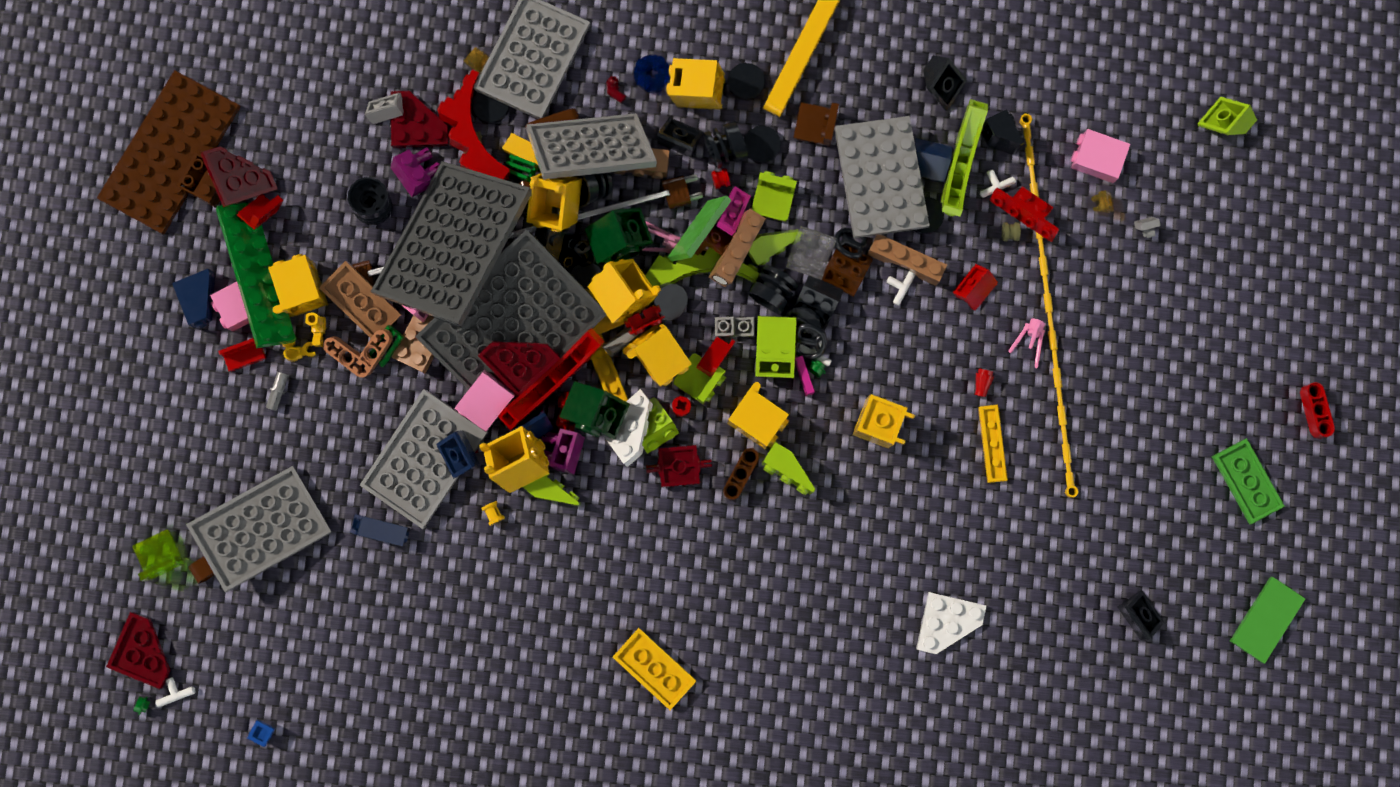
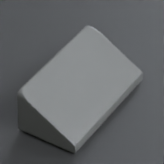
M396 93L370 101L365 116L372 124L402 116L401 93Z
M625 328L602 347L610 357H613L627 346L628 343L640 336L641 333L630 335L628 331L631 328Z

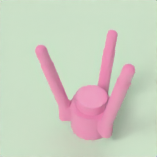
M645 221L647 226L650 227L648 228L650 233L664 238L662 245L665 248L649 247L642 249V251L666 252L670 254L671 250L680 240V237Z
M1031 319L1029 324L1025 323L1022 332L1009 349V353H1012L1028 331L1027 334L1032 337L1029 349L1033 348L1035 340L1038 338L1034 365L1035 368H1038L1045 330H1043L1045 323L1038 319Z

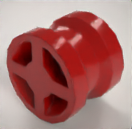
M726 168L719 172H711L716 190L722 186H731Z
M684 396L676 397L672 402L673 412L681 417L689 414L691 410L690 400Z

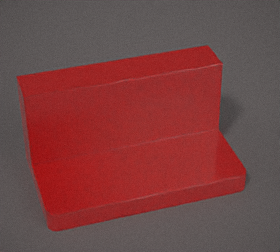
M264 195L258 196L240 210L237 216L255 230L279 211L283 199L277 195L270 201Z
M975 264L952 293L955 297L966 301L970 308L976 311L998 282L989 269Z
M716 337L696 368L712 377L732 350L735 340L732 339L728 344L719 337Z
M254 338L218 351L219 355L224 357L229 372L267 359L263 347L256 348Z

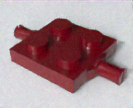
M696 445L659 448L658 463L656 465H646V472H658L661 477V487L700 484V469L712 467V464H705L712 463L711 459L700 460L697 455Z

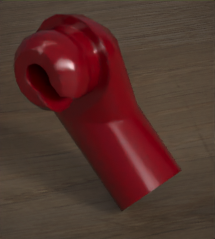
M610 76L606 82L607 94L622 104L627 96L619 91L618 78Z

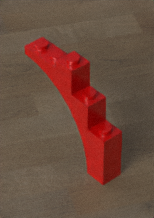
M472 69L470 74L465 75L462 82L463 86L460 90H456L453 99L447 96L444 102L441 101L437 109L439 119L454 126L451 128L448 137L451 146L465 152L459 160L461 167L508 181L510 169L498 162L486 151L473 128L471 104L479 72Z
M590 328L547 372L506 406L498 417L512 430L538 409L548 397L561 388L572 375L579 371L605 341L593 328Z

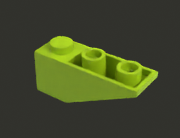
M796 229L757 234L747 254L753 264L762 266L769 262L770 257L774 254L782 253L787 245L798 242L804 232Z
M548 475L523 487L535 498L580 506L577 495L572 491L569 493L563 490L564 485L557 479L554 481L550 480Z

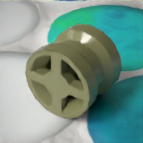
M1003 222L1002 240L1008 241L1013 239L1014 241H1019L1021 235L1020 223L1009 224L1008 222Z

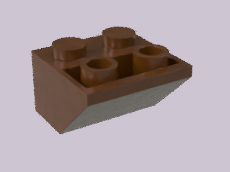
M195 153L176 186L210 206L217 208L220 202L219 196L202 156Z

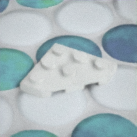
M641 389L626 401L630 406L616 439L604 436L627 467L643 453V438L647 434L649 425L648 415L649 411H652L653 406Z
M928 592L916 650L937 654L983 625L986 605Z

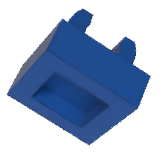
M258 719L255 721L247 739L266 747L276 728Z

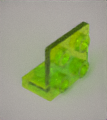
M168 529L133 545L135 554L143 569V572L138 573L141 581H150L185 564Z

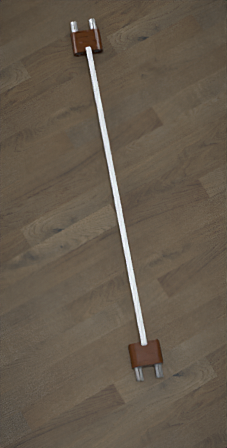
M696 174L687 177L682 175L663 180L664 191L581 213L578 214V220L666 196L669 209L691 204V201L701 199L703 195L702 192L689 195L686 183L697 181L698 177ZM533 226L514 231L509 238L520 236L526 229L530 232H535L536 227ZM370 260L352 264L373 286L376 282L374 275L380 274L384 268L381 267L373 270Z

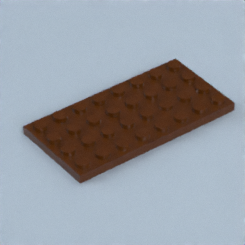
M174 70L97 196V199L164 235L189 194L176 186L195 153L201 155V152L218 146L241 106Z

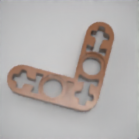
M387 329L376 331L361 354L342 339L335 336L327 338L324 341L323 348L326 353L356 376L365 377L373 372L392 343L393 336ZM383 334H384V335H385V336H384V339H385L386 341H383V342H381L379 345H377V343H379L380 340H381V336H380V335H383ZM332 342H335V345H334V346L336 347L335 349H332V348H331V347H332V344H331ZM371 348L377 351L376 358L370 357L369 350ZM346 352L351 353V362L345 360L344 354ZM361 365H365V368H364V369H365L366 371H364V372L361 371V370H362Z

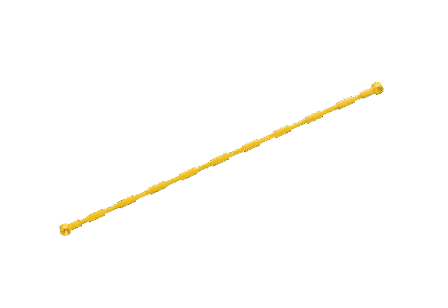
M1023 114L1019 123L1023 126L1024 139H1026L1027 147H1025L1031 179L1030 191L1039 197L1034 172V152L1030 140L1032 138L1030 128L1032 117L1030 114ZM1023 118H1027L1029 122H1024ZM1036 232L1040 252L1041 276H1043L1045 293L1043 294L1045 313H1047L1049 325L1050 350H1052L1054 369H1052L1054 386L1057 390L1059 426H1061L1063 439V459L1067 471L1065 473L1067 484L1065 495L1072 498L1077 496L1078 489L1075 487L1073 472H1071L1070 463H1072L1066 431L1065 406H1063L1061 391L1062 379L1057 358V338L1052 318L1053 306L1047 277L1049 275L1047 257L1044 253L1043 237ZM1070 488L1074 490V495L1069 494Z

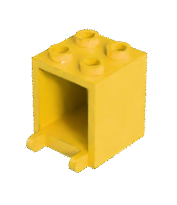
M673 58L672 65L669 66V76L671 77L670 83H667L666 92L676 107L722 109V92L726 79L725 73L718 61Z
M541 173L531 177L530 188L532 193L528 201L526 222L532 223L534 227L551 228L550 230L554 232H562V230L576 224L582 178L573 176L543 180ZM552 207L560 208V215L552 213Z
M298 254L293 256L291 260L277 261L273 263V266L268 267L280 302L279 305L273 307L274 313L280 314L285 312L289 314V317H294L328 305L325 294L319 289L322 284L315 263L306 255Z
M634 259L608 262L603 266L604 270L596 274L592 278V282L587 286L612 323L627 320L626 318L636 313L640 314L661 291L659 285L652 286Z
M662 323L649 328L622 349L623 354L627 355L629 359L637 356L650 377L659 386L670 384L673 381V377L677 374H684L689 370V366L692 365L668 328Z
M755 382L732 413L727 424L763 449H766L767 446L771 448L778 438L776 435L778 430L782 432L788 424L789 420L787 417L789 414L760 395L758 392L761 385L759 382Z
M870 394L864 402L852 435L887 449L893 446L895 442L904 445L906 441L897 438L904 417L914 419L915 415L906 412L908 408Z
M523 426L488 444L481 443L479 445L480 450L484 452L487 465L484 467L485 473L489 475L492 481L509 493L549 474V461L544 453L545 445L543 441L536 438L531 431H528Z

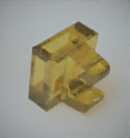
M474 47L464 59V63L480 74L489 57Z
M1106 190L1098 192L1099 194L1091 198L1092 201L1100 202L1099 206L1093 208L1094 211L1106 213L1114 211L1110 192Z

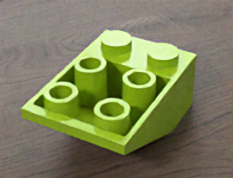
M758 316L755 376L794 378L796 317Z
M775 442L761 464L764 466L763 470L771 475L774 473L781 477L779 480L787 485L792 483L797 486L796 490L803 495H811L815 488L794 454Z

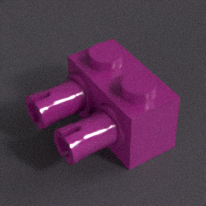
M424 148L415 154L408 149L393 157L390 168L411 197L418 195L428 188L431 178L434 177L438 166H440L438 162L426 169L420 165L432 159V153L428 152V148Z
M561 428L559 434L553 432L544 434L546 437L542 436L543 443L555 445L553 452L544 450L549 466L558 471L574 474L585 437L577 432Z

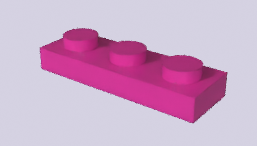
M735 186L729 195L731 202L719 218L716 226L732 236L739 225L751 196Z

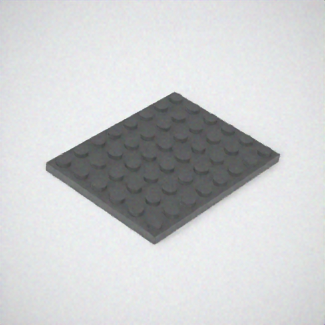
M442 161L370 292L376 296L462 327L527 205L532 189Z
M526 229L499 255L462 327L435 317L415 337L469 390L484 369L502 382L477 356L492 341L548 343L562 357L590 328H594L606 316V313L591 294ZM514 395V397L507 404V406L517 398L516 395Z

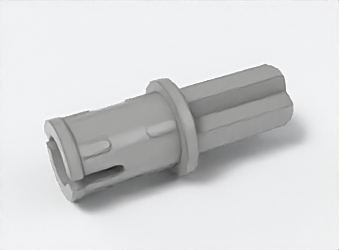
M280 372L276 373L273 387L269 389L271 393L266 408L273 411L278 409L282 394H285L283 391L289 375Z

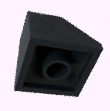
M933 55L923 70L926 88L943 109L948 111L967 80L949 58Z

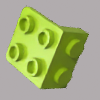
M769 171L760 172L752 210L766 218L783 222L787 221L797 181L793 180L794 178L790 176L778 177Z
M693 353L689 358L692 365L689 366L687 372L676 376L674 385L704 405L706 401L710 402L715 395L713 391L716 386L720 387L725 381V370L718 367L712 377L706 375L696 368L702 357Z
M655 397L650 399L653 406L652 411H649L648 430L642 443L647 454L679 434L672 419Z

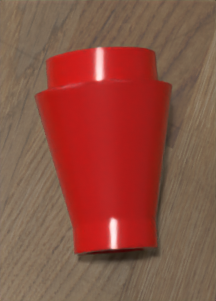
M978 368L975 381V395L986 397L994 379L993 371Z

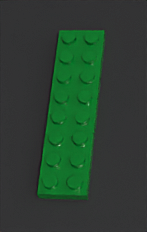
M249 203L233 204L224 208L222 205L217 206L216 212L256 348L294 343L296 337L289 314L285 312L276 314L273 312V307L279 305L280 302L268 268L273 266V261L262 224L254 230L237 216L238 212Z

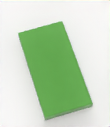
M728 196L708 200L668 255V258L671 261L692 258L730 204L731 199Z
M1247 438L1211 456L1249 524H1253L1285 507Z
M1270 577L1230 639V642L1262 664H1265L1305 601V598L1274 577Z

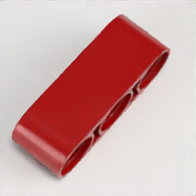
M1317 382L1303 386L1300 390V397L1311 435L1317 439L1331 436L1334 433L1335 427L1324 387ZM1310 388L1314 390V396L1310 394ZM1315 406L1320 410L1319 415L1315 413ZM1320 425L1325 429L1324 434L1320 431Z

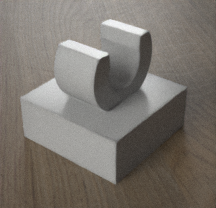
M1149 217L1134 221L1135 229L1141 230L1144 237H1154V228L1160 226L1159 218Z

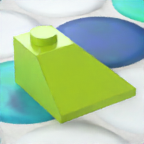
M1220 97L1197 124L1200 127L1225 135L1246 134L1257 119L1251 105Z

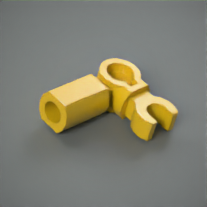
M313 312L306 314L305 323L311 326V332L313 333L312 345L323 347L326 318L320 317Z
M296 342L282 344L286 348L283 352L284 357L290 362H295L303 358V356H316V352L309 353L307 351L308 347L313 346L312 342L305 343L303 347H294Z

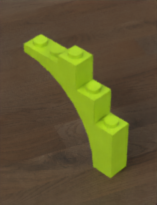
M972 99L969 100L956 139V147L949 165L948 177L941 195L942 212L949 216L960 217L962 214L974 154L988 112L987 103Z
M709 247L704 256L701 255L702 252L699 255L694 253L692 258L678 260L676 264H673L674 261H671L668 256L664 255L662 257L659 255L645 276L652 286H660L667 282L676 283L692 275L712 272L721 255ZM742 263L736 274L753 283L757 282L759 278L758 269L751 264L747 266Z

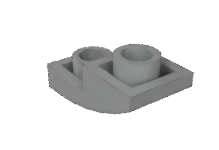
M715 317V337H755V318Z

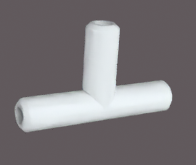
M991 169L987 171V175L993 186L980 191V196L985 198L993 194L997 187L1002 190L1015 184L1016 180L1014 177H1010L999 182L994 170Z
M910 270L904 282L891 276L886 281L888 284L899 289L893 300L895 305L901 304L916 275Z
M800 345V351L805 354L817 353L814 347L810 349ZM823 355L820 358L814 359L820 361L827 367L832 362L829 358Z
M168 678L166 683L170 695L156 700L157 707H162L193 695L196 692L195 688L191 686L178 692L174 678Z

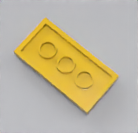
M640 628L633 633L613 656L625 670L669 710L677 704L696 682L686 670Z

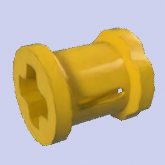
M497 501L481 508L489 519V526L505 519L497 507Z

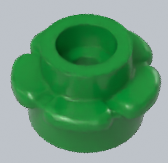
M818 360L810 362L808 370L813 375L820 377L826 373L823 363Z
M139 696L133 711L139 713L138 715L141 712L146 713L150 701H147V696L145 698Z

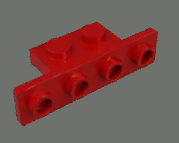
M998 187L994 190L990 198L992 203L1040 234L1043 238L1050 242L1055 239L1059 228L1045 219L1054 207L1024 187H1021L1013 197Z

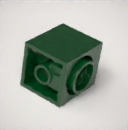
M641 208L613 210L585 228L597 264L610 261L617 262L621 259L627 260L638 255L642 249L653 243Z
M574 381L559 417L575 424V428L595 437L603 435L615 440L630 404L607 391Z

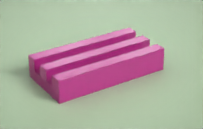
M803 356L795 358V365L805 395H813L815 391Z

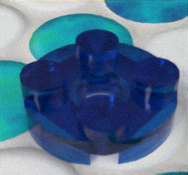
M647 55L637 60L634 68L636 85L648 93L662 91L671 77L669 76V64L665 61V58L657 55ZM650 70H654L658 74H655V78H651L647 73Z

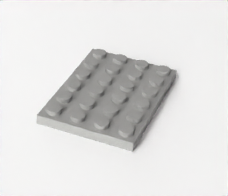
M518 0L474 86V90L537 119L544 118L590 26V22L542 0Z
M637 113L527 124L526 131L543 180L656 167L657 164Z
M910 116L835 126L853 238L928 228L929 220Z
M423 389L360 486L424 529L458 479V477L453 479L436 444L452 433L463 430L475 453L488 432L459 414L454 408L426 389Z
M293 466L186 524L225 593L332 533Z

